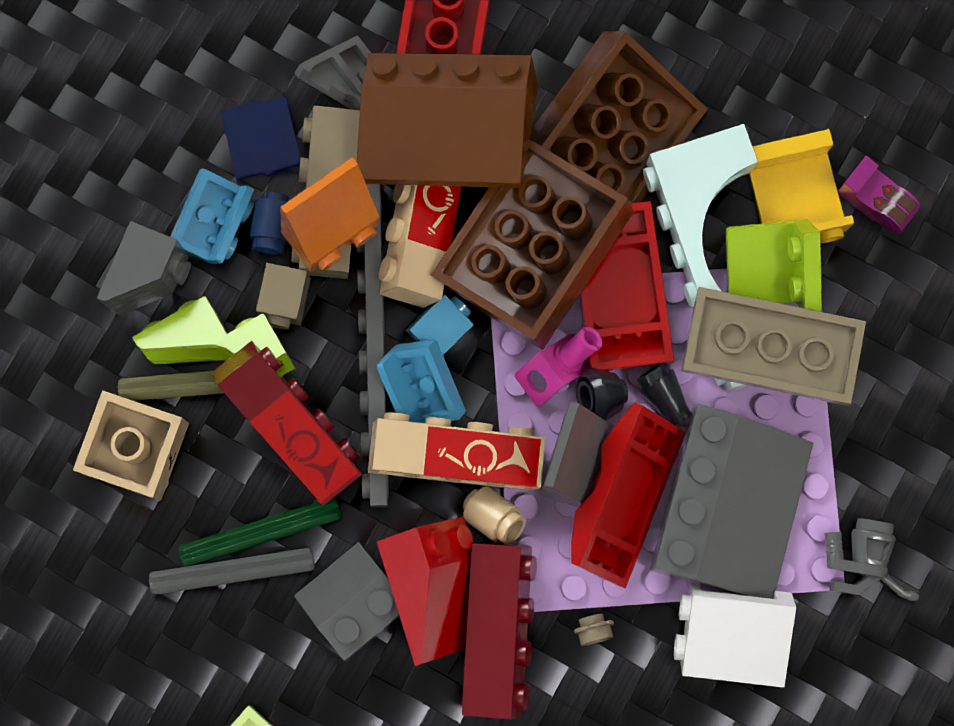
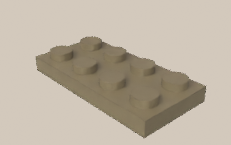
M699 287L696 293L681 372L849 406L852 402L866 321Z

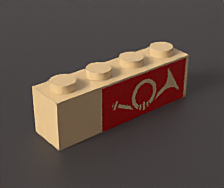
M395 186L393 191V202L396 203L394 216L386 230V240L389 241L387 255L380 265L378 274L379 280L382 281L379 295L421 308L442 300L444 284L433 278L431 274L452 244L461 186Z
M391 412L384 413V419L377 418L373 422L368 473L527 491L541 488L545 437L533 436V429L509 427L508 433L492 431V424L468 422L467 428L451 427V420L436 417L426 418V424L409 422L410 415Z

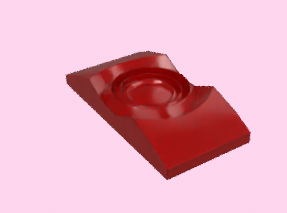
M651 201L631 203L634 213L580 293L583 328L587 326L595 329L602 339V347L588 357L590 368L613 371L661 365L663 363L670 364L675 361Z
M634 403L619 419L601 445V470L594 481L592 493L575 511L571 540L572 564L626 589L685 437V431L637 403Z

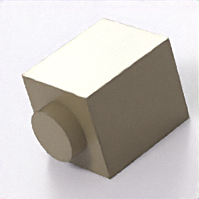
M266 263L256 312L258 315L264 314L271 327L289 329L290 324L301 325L311 280L308 272Z

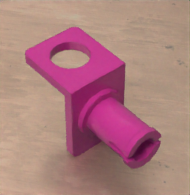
M587 326L581 329L575 336L574 334H568L538 352L515 373V378L534 404L540 407L565 385L577 379L585 369L590 368L588 357L602 347V339L595 329ZM532 370L540 372L546 379L547 387L545 391H540L533 385L530 377Z

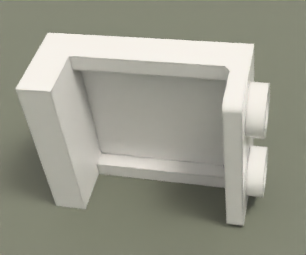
M691 582L689 595L682 594L680 600L679 620H685L684 634H676L674 644V660H680L682 676L784 687L796 612L792 593L775 591L774 599L702 591L699 583Z

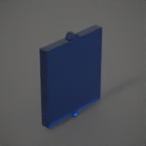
M286 96L259 103L256 100H251L249 105L221 111L236 180L266 174V176L270 177L274 171L300 166V156Z

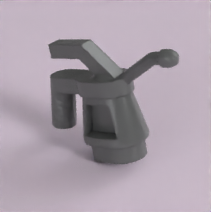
M857 518L856 529L851 531L852 561L844 560L842 533H824L827 568L863 576L854 584L831 581L830 591L860 595L881 579L900 597L909 601H917L919 599V593L914 590L905 591L887 575V564L896 541V537L893 535L894 524Z

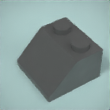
M130 221L97 299L111 312L122 315L173 294L177 284L183 285L187 279L191 268V262L187 261L189 255L177 239Z
M359 542L294 595L315 626L344 661L349 660L400 617L388 577Z

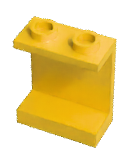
M829 129L752 146L757 164L748 175L761 224L808 219L820 231V243L842 239L844 237L843 232H846L854 224L852 215L844 217L827 154L833 146Z

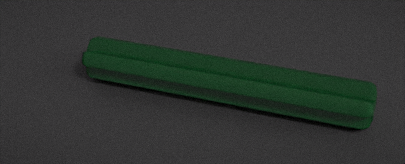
M334 498L324 506L320 502L303 506L179 546L180 559L184 566H193L339 520L341 518L340 509Z

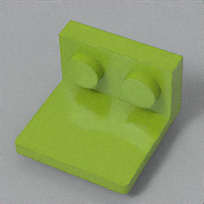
M808 219L732 226L726 229L728 293L780 304L796 303L799 308L822 312L820 231Z

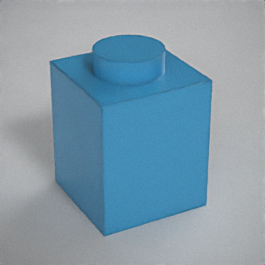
M443 295L441 301L430 305L405 331L416 342L436 339L444 355L474 324L467 318L471 312L456 296L449 299L446 295Z

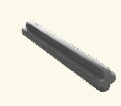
M304 548L154 571L149 574V586L153 594H163L312 571L315 567L314 554L312 549Z

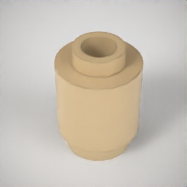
M488 486L473 490L463 503V517L465 521L494 543L512 544L525 527L526 519L521 515L520 509Z

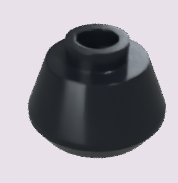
M587 368L579 376L576 383L577 403L607 421L622 411L624 403L628 400V388L625 381L620 379L614 372Z

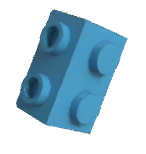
M200 169L170 237L177 239L187 253L210 264H222L224 259L228 260L232 256L237 246L238 238L235 237V233L240 222L244 223L253 209L254 201L251 200L254 189L247 185L239 186L206 169Z
M436 339L397 344L377 363L376 367L381 382L385 386L395 413L410 415L409 422L426 424V418L428 417L445 418L454 421L459 420L465 414L466 409Z

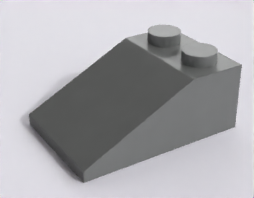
M570 401L540 495L579 507L592 493L594 481L601 470V445L614 426L581 404Z

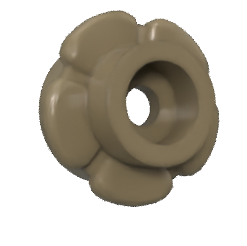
M596 614L580 619V627L574 630V634L579 636L581 646L592 645L613 638L611 626L614 625V621H605L603 614Z

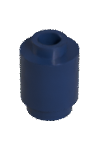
M266 192L264 198H257L255 200L249 237L253 240V250L273 255H283L285 253V247L290 244L281 233L280 207L289 201V196L281 193Z

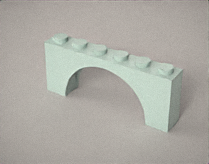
M744 124L652 153L646 163L647 168L643 169L648 190L650 192L656 191L661 205L656 207L660 225L664 231L670 230L674 242L673 245H670V252L675 267L677 269L683 268L688 283L683 284V289L691 308L694 307L699 287L721 291L712 278L705 261L702 246L703 223L707 209L715 196L735 179L752 172L757 164V159ZM715 379L718 386L724 384L726 393L749 386Z

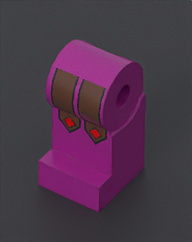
M865 156L838 190V195L874 222L876 221L889 231L899 234L920 209V203L910 192L898 186L877 169L879 165Z

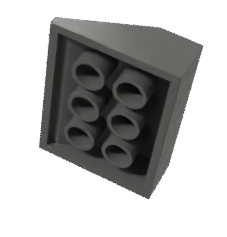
M697 404L692 410L650 570L736 595L774 599V592L777 588L814 442L736 414Z

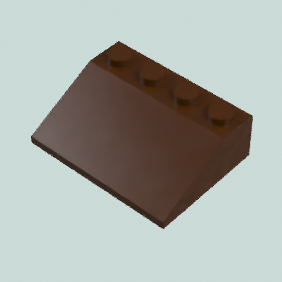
M626 31L602 32L531 130L530 140L626 196L630 204L640 203L649 191L644 179L643 169L647 168L646 163L650 154L683 144L707 111V108Z
M369 53L361 85L356 161L365 183L522 188L538 92L532 55Z
M529 140L522 188L489 187L431 276L509 330L543 350L634 211L626 196Z

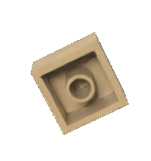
M102 390L73 471L161 501L189 423L182 417Z

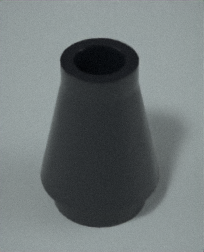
M665 363L656 365L636 379L641 387L638 391L673 425L679 424L692 414L687 406L674 368L669 370Z

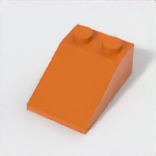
M353 157L280 207L281 233L310 272L318 267L322 271L329 269L343 257L340 251L352 243L359 247L369 241L377 233L374 228L378 226L380 218L361 170Z

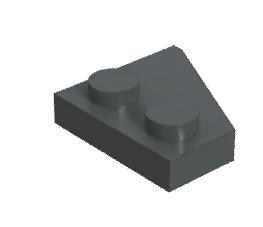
M357 35L299 64L295 74L299 79L346 107L360 110L361 85L368 54L371 52Z

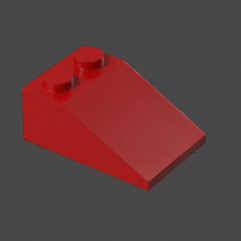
M464 517L416 527L377 541L415 666L466 649L473 537L466 526Z

